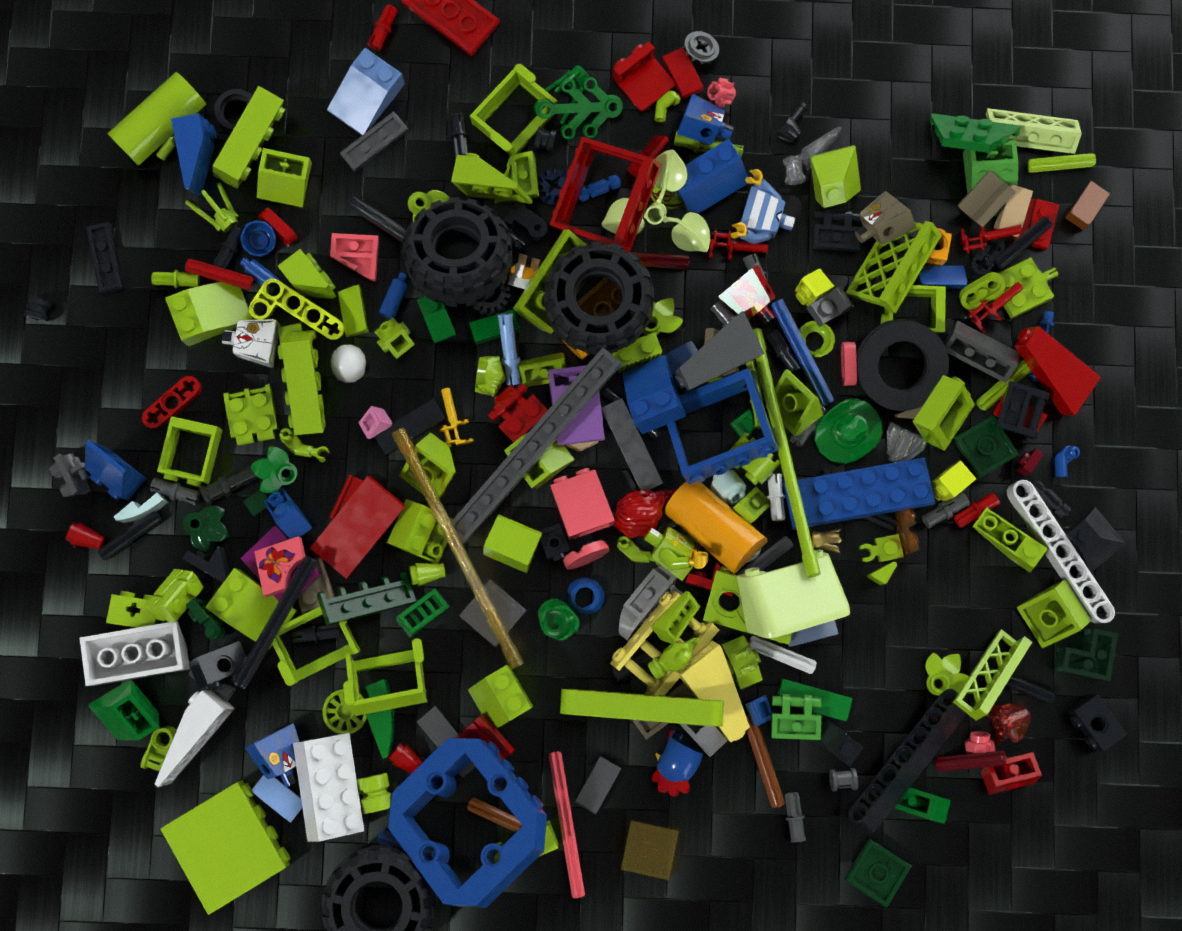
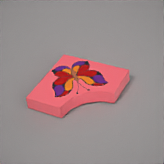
M299 536L254 551L263 596L270 597L286 590L293 570L301 564L305 557L302 538Z

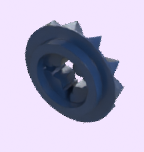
M556 168L545 170L544 173L538 176L539 198L545 203L557 205L560 189H554L550 192L548 182L554 183L559 179L558 187L562 189L567 178L564 170L561 171Z

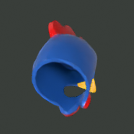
M671 729L663 754H655L658 759L657 770L652 776V781L658 783L659 792L666 793L668 791L674 797L678 796L680 791L684 794L689 792L690 785L688 781L699 768L703 753L684 742L682 732L675 733V730Z

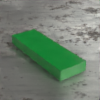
M782 679L778 696H782V694H790V697L812 695L813 698H821V708L812 707V712L846 722L853 699Z

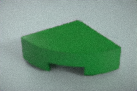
M750 410L730 423L739 437L745 432L749 434V437L752 434L754 421Z

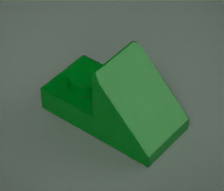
M426 296L417 299L435 344L456 336L442 301L436 303L426 298Z

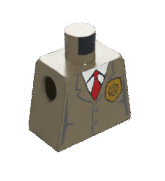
M885 191L860 212L859 216L863 226L855 231V235L861 243L873 237L880 244H885L913 230L916 226L911 210Z

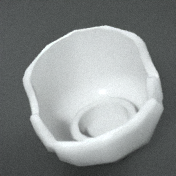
M342 345L334 350L330 362L332 372L338 380L350 383L356 382L363 377L366 359L360 348L354 345Z

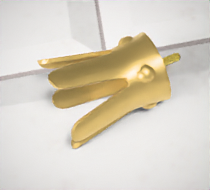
M841 529L826 532L813 531L811 539L813 549H825L840 553L837 546L828 543L841 542L839 533H835L841 531Z

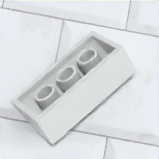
M178 621L80 637L86 686H97L190 669L187 644Z

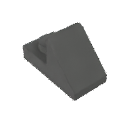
M836 287L828 295L810 304L807 310L817 325L821 327L853 309L855 306L844 289Z

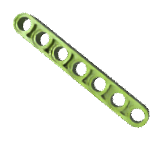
M561 689L560 713L703 726H723L724 701Z

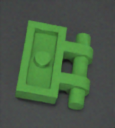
M790 694L772 696V706H782V712L772 713L771 738L821 740V715L812 714V707L821 708V698H813L812 695L790 697ZM790 706L803 707V714L790 713Z

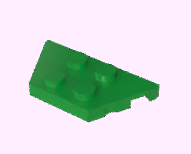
M933 113L930 124L935 125V133L940 138L939 141L942 146L987 153L1007 143L1009 136H1019L1021 127L1020 125L993 122L989 119L977 120L969 119L967 116L955 117Z

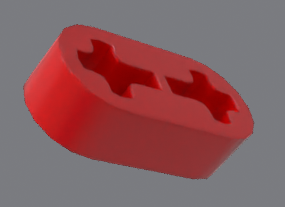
M266 208L258 215L260 221L268 223L274 229L276 237L286 246H290L298 239L295 232L271 209Z

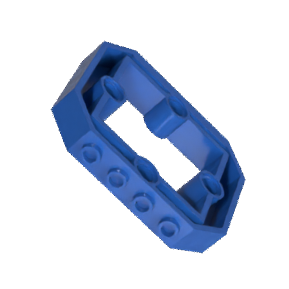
M447 738L392 793L388 829L441 902L446 905L487 908L544 852L547 815L542 810L543 804L536 796L530 795L527 791L529 788L527 783L522 778H517L512 772L514 770L513 766L506 759L502 760L498 755L500 750L491 741ZM472 761L488 781L490 793L503 800L522 824V827L503 846L494 843L485 846L481 852L483 866L462 884L447 864L450 858L448 847L444 844L430 841L413 817L436 795L444 798L453 795L457 787L455 776ZM443 779V784L441 788H439L438 784L440 780ZM506 780L507 785L504 790H501V785ZM435 849V853H436V854H435V857H434L433 860H432V859H431V854H432V851ZM499 852L500 859L495 863V855Z

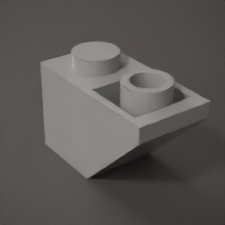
M679 724L709 757L727 742L715 726Z

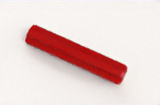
M188 259L185 264V271L242 289L251 290L254 284V278L197 260Z

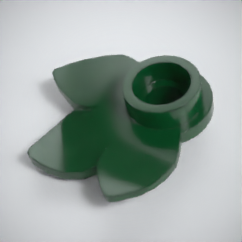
M206 506L199 513L192 512L184 517L182 522L183 529L190 535L191 543L196 549L208 552L210 541L219 542L229 537L228 530L220 522L225 514L223 508ZM191 520H198L199 527L196 529L190 526Z

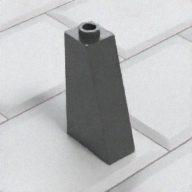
M744 311L737 314L674 372L676 375L674 377L675 382L680 389H683L684 393L765 354Z

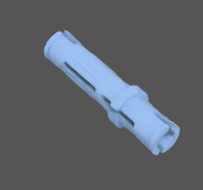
M513 313L499 314L497 316L503 350V359L501 361L502 365L505 366L506 385H511V383L512 385H517L521 383L518 365L520 357H517Z

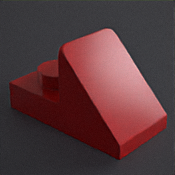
M715 563L711 579H707V574L694 571L693 574H687L685 584L711 591L716 570H721L719 563ZM725 592L722 595L732 597L733 592Z

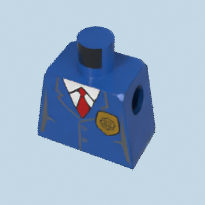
M692 94L677 134L710 145L713 144L716 135L729 139L734 126L722 122L725 113L723 109Z
M294 724L287 725L245 747L267 779L280 775L286 787L298 782V776L294 770L296 761L293 743L299 742Z

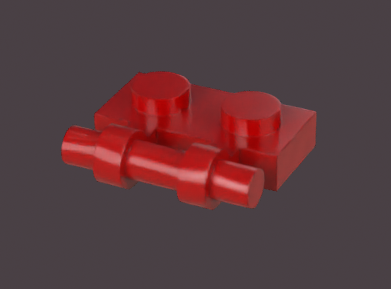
M523 383L516 389H511L508 392L510 395L501 403H496L493 406L494 409L488 414V417L493 422L500 416L505 420L499 425V428L513 443L521 436L530 432L548 411L534 395H531L527 400L522 397L528 390ZM517 402L520 407L510 415L506 410Z

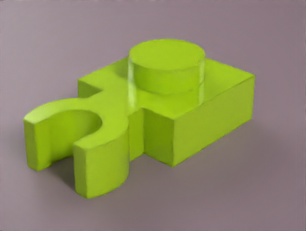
M899 534L874 539L875 546L871 544L859 546V550L868 549L870 552L869 557L862 558V562H869L875 556H878L879 562L904 557Z

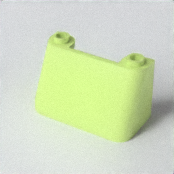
M821 549L814 550L821 575L812 578L806 577L803 562L769 572L760 571L759 568H749L745 570L744 574L737 575L747 632L763 638H776L850 615L849 603L829 554Z

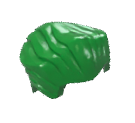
M549 599L538 610L539 622L545 635L563 641L578 631L580 624L578 617L570 606L561 599Z

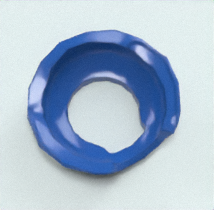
M581 577L569 585L567 602L583 615H591L597 613L602 608L605 602V593L597 581ZM583 587L590 588L594 592L593 603L584 608L579 607L575 603L577 591Z

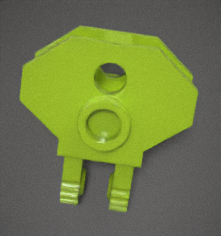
M744 635L721 644L731 675L733 674L739 689L763 680L758 663H761L760 657L756 649L751 650Z

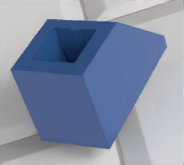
M283 487L279 491L272 493L264 501L276 524L290 539L297 536L301 537L312 529L305 515Z

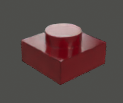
M1034 449L1029 453L1026 451L1018 461L1021 465L1017 471L1023 476L1032 473L1044 454L1038 449Z

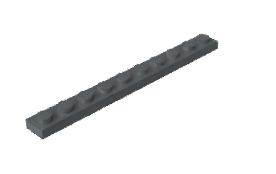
M602 348L446 528L463 544L467 543L620 368L622 363L608 350Z

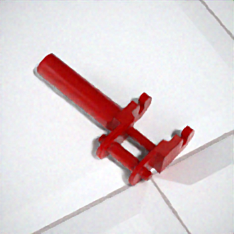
M1021 224L985 232L984 226L981 227L979 237L969 239L965 235V229L962 228L961 235L964 251L967 250L968 254H970V250L978 248L984 251L987 241L1022 234ZM980 240L978 244H969V242Z
M715 229L714 233H711V236H714V238L710 240L709 258H712V251L715 246H726L729 249L728 260H732L733 250L767 253L768 244L730 241V238H732L731 230L728 233H717V229ZM716 238H727V243L716 242Z
M1017 281L991 305L987 306V301L983 302L980 300L981 304L973 311L968 310L970 312L969 317H974L972 321L983 334L987 332L981 326V320L988 314H991L1001 321L1002 318L996 311L1023 290V286ZM985 308L987 311L978 318L976 314Z

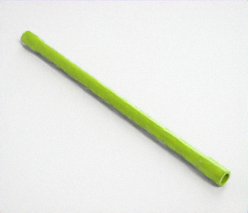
M757 328L753 329L765 354L757 358L756 363L773 434L779 449L778 455L802 551V561L806 577L812 578L821 575L816 553L813 549L769 367L762 329Z

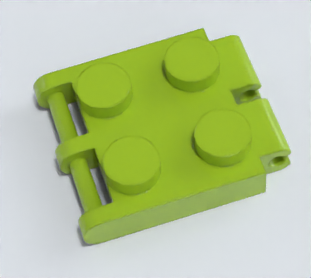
M270 384L253 390L246 388L243 392L229 394V392L223 393L230 435L232 439H236L238 446L255 443V434H257L259 442L276 438L275 430H279Z

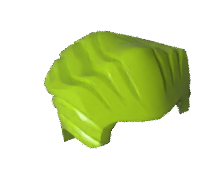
M483 356L479 358L475 392L494 397L505 382L504 369L499 356Z

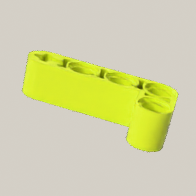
M277 279L266 280L249 306L251 316L258 320L268 319L277 306H280L329 339H339L345 332V326L341 320ZM272 283H277L280 287V292L277 296H271L268 292V287ZM292 296H297L300 300V306L295 310L288 306V300ZM260 302L267 306V312L263 316H259L255 311L256 305ZM312 309H316L320 313V319L316 323H312L308 319V313ZM326 316L329 317L326 321L331 325L338 324L339 334L333 333L330 335V328L323 325L322 329L319 328Z

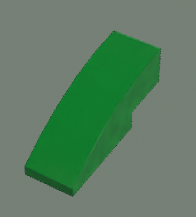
M387 679L366 686L370 698L391 694ZM394 709L366 714L382 758L389 757L394 740Z

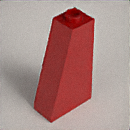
M1041 327L1025 328L1019 334V340L1014 347L1045 392L1050 393L1049 397L1062 415H1076L1101 377Z

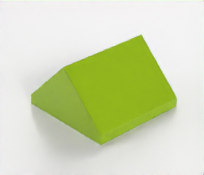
M785 370L775 387L784 426L794 436H798L823 416L819 399L789 370Z
M498 514L483 546V555L527 573L542 532Z

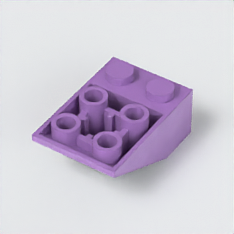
M587 365L548 370L552 405ZM599 392L557 438L558 446L605 440Z

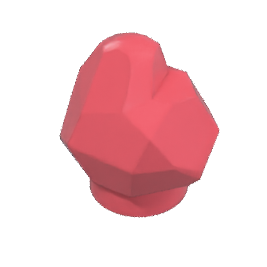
M973 731L970 733V738L965 741L966 754L995 751L994 742L990 740V734L987 732Z

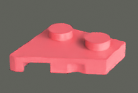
M332 233L331 258L369 280L376 281L379 236Z

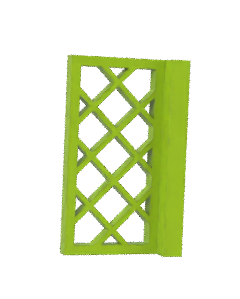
M925 221L924 224L914 222L916 228L885 244H880L876 241L845 293L849 297L883 306L887 311L896 313L942 236L934 223ZM919 230L916 237L910 240L908 234ZM905 237V243L894 246L893 241ZM890 244V250L882 254L879 253L883 246ZM908 248L905 256L898 259L897 253ZM893 256L894 262L883 266L882 260ZM878 263L879 269L868 274L870 266ZM897 268L893 276L887 279L885 273ZM881 275L883 281L872 286L870 280ZM866 282L868 288L857 292L858 286ZM885 287L879 298L874 296L875 291Z

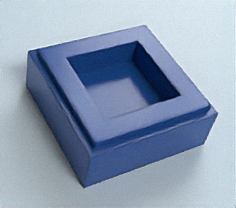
M766 695L745 704L755 727L772 719L773 711Z

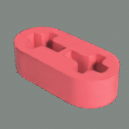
M842 342L843 386H856L857 361L855 342Z

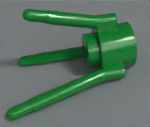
M576 65L571 71L569 70L564 76L544 90L550 92L555 88V92H559L561 90L560 81L568 77L575 82V87L582 93L585 90L582 86V81L585 77H588V74L582 67ZM566 81L564 87L567 85L570 87V81ZM573 98L570 103H576L577 101ZM564 113L560 120L561 124L565 123L570 113Z

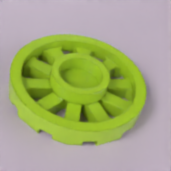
M343 689L333 692L323 705L324 722L335 733H354L362 728L367 720L366 714L360 720L355 716L351 706L345 704ZM359 693L360 700L364 699V697ZM336 695H339L341 703L335 700ZM329 703H332L334 706H336V709L329 708ZM329 713H335L334 717L328 718ZM339 719L338 726L334 727L333 723ZM351 720L357 724V727H352ZM346 721L347 730L344 731L342 727Z

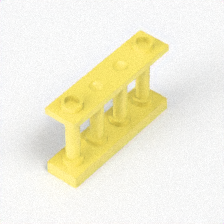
M673 590L666 592L660 598L658 607L627 644L613 654V660L610 663L619 671L625 666L644 682L648 689L645 692L646 695L665 696L680 678L676 672L668 671L665 678L662 677L657 680L631 659V656L639 647L652 658L661 657L662 653L651 645L646 638L653 631L651 628L653 623L681 596ZM693 617L688 624L694 630L691 638H700L698 645L691 652L692 656L706 646L720 630L713 623L708 621L699 623ZM679 637V639H678L676 642H685V641H683V640Z

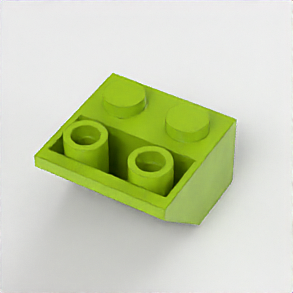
M263 148L258 171L257 198L303 208L312 165L310 158Z
M299 249L278 265L288 281L301 295L334 299L336 297L333 289L336 287L328 275L321 271L318 263L309 252L305 255Z
M528 433L504 450L505 453L509 456ZM556 440L524 478L531 488L539 489L575 461L565 445L558 446Z
M406 499L404 503L406 507L399 514L387 543L438 564L451 535V532L446 527L453 519L422 504Z

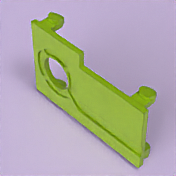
M721 566L720 571L716 570L703 620L747 632L737 575L730 574V570L727 567ZM725 592L735 593L740 599L739 607L732 611L723 609L719 603L720 595ZM792 633L768 639L789 644Z

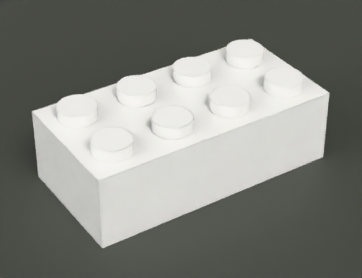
M339 734L293 743L307 841L319 842L363 832L364 825L350 734Z

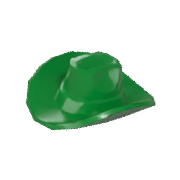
M849 398L840 402L821 418L816 425L814 440L819 452L828 460L847 464L860 459L876 447L883 434L882 422L876 410L868 402L859 398Z

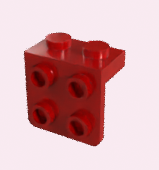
M650 41L645 45H638L632 51V55L617 61L613 68V80L639 111H645L666 92L671 91L675 87L674 80L654 58L655 47Z

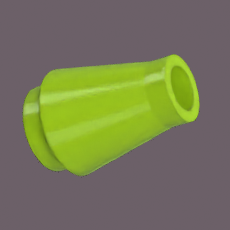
M415 563L414 566H410L412 585L418 584V586L445 577L444 564Z

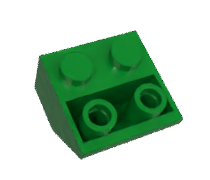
M132 679L89 704V708L117 740H140L160 728L159 712Z

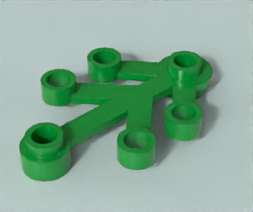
M588 76L583 79L582 86L585 90L592 92L600 101L590 102L575 87V82L565 77L560 81V88L564 92L569 93L578 103L552 104L546 99H540L534 105V112L542 119H548L552 114L577 113L568 124L561 127L560 133L565 139H572L575 136V130L591 112H599L593 121L585 124L582 129L586 137L594 138L598 133V128L608 117L615 118L621 113L623 108L622 100L613 94L606 95L597 85L596 79ZM589 80L593 81V86L591 88H587L586 83ZM566 81H570L571 83L569 89L564 88V83ZM614 102L615 108L610 111L609 104ZM544 106L549 107V110L546 114L542 113V108ZM593 127V133L588 135L587 129ZM571 128V134L565 136V130Z

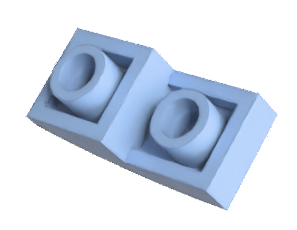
M263 775L251 789L255 795L290 823L302 809L301 797L291 791L276 777L267 779Z

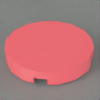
M602 540L584 545L577 553L572 551L565 556L563 562L567 569L578 568L599 559L608 553L610 549L607 542Z

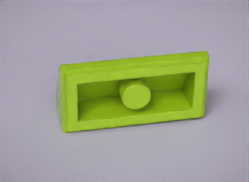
M355 285L339 291L338 297L346 337L369 333L360 286Z
M564 353L522 360L518 363L521 381L527 388L548 384V370L567 368Z

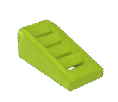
M685 591L653 623L651 628L662 641L674 644L699 610L700 605L690 592Z

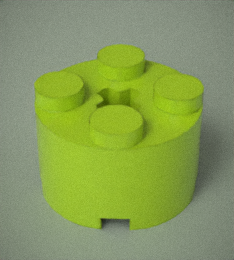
M745 432L730 450L753 442L756 439L752 438L749 441L747 439L749 434ZM772 453L768 454V457H760L750 461L745 466H741L747 472L745 477L755 486L758 482L763 484L781 464L778 459L775 463L771 460L773 458Z

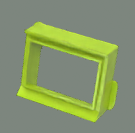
M522 64L515 65V68L470 115L472 125L488 136L507 152L509 156L519 154L537 134L539 126L544 127L555 114H552L548 119L536 116L512 143L485 123L487 119L519 85L536 99H546L552 104H557V100L535 82V75ZM545 106V108L542 110V113L546 114L549 110V107Z
M319 606L281 626L272 645L280 659L278 669L288 686H292L299 680L346 658V653L352 655L361 650L347 621L341 622L339 625L349 643L348 645L297 670L279 635L322 615L321 608Z
M420 639L412 640L413 650L357 661L353 660L350 653L345 654L348 681L343 684L344 700L347 706H351L355 716L428 702L422 666L424 661L423 646ZM415 661L418 689L360 700L357 672Z

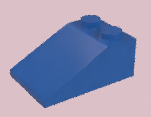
M199 113L172 118L171 122L184 187L194 195L202 196L201 191L205 185L215 148L214 139L217 138L215 127Z
M665 355L622 372L627 404L634 425L642 434L686 417Z
M91 440L85 443V469L91 473L89 478L100 486L102 483L109 488L107 492L115 499L119 500L122 498L129 501L145 482L146 478L112 450Z

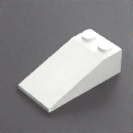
M212 690L197 691L189 699L188 703L190 705L183 714L156 779L155 785L157 787L172 784L235 709Z

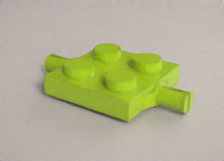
M1032 257L999 272L1005 281L1004 292L1017 281L1024 288L1002 306L1006 309L1011 319L1054 298L1047 281L1058 276V271H1056L1055 267L1042 273L1037 268ZM1001 295L989 301L987 306L991 305Z

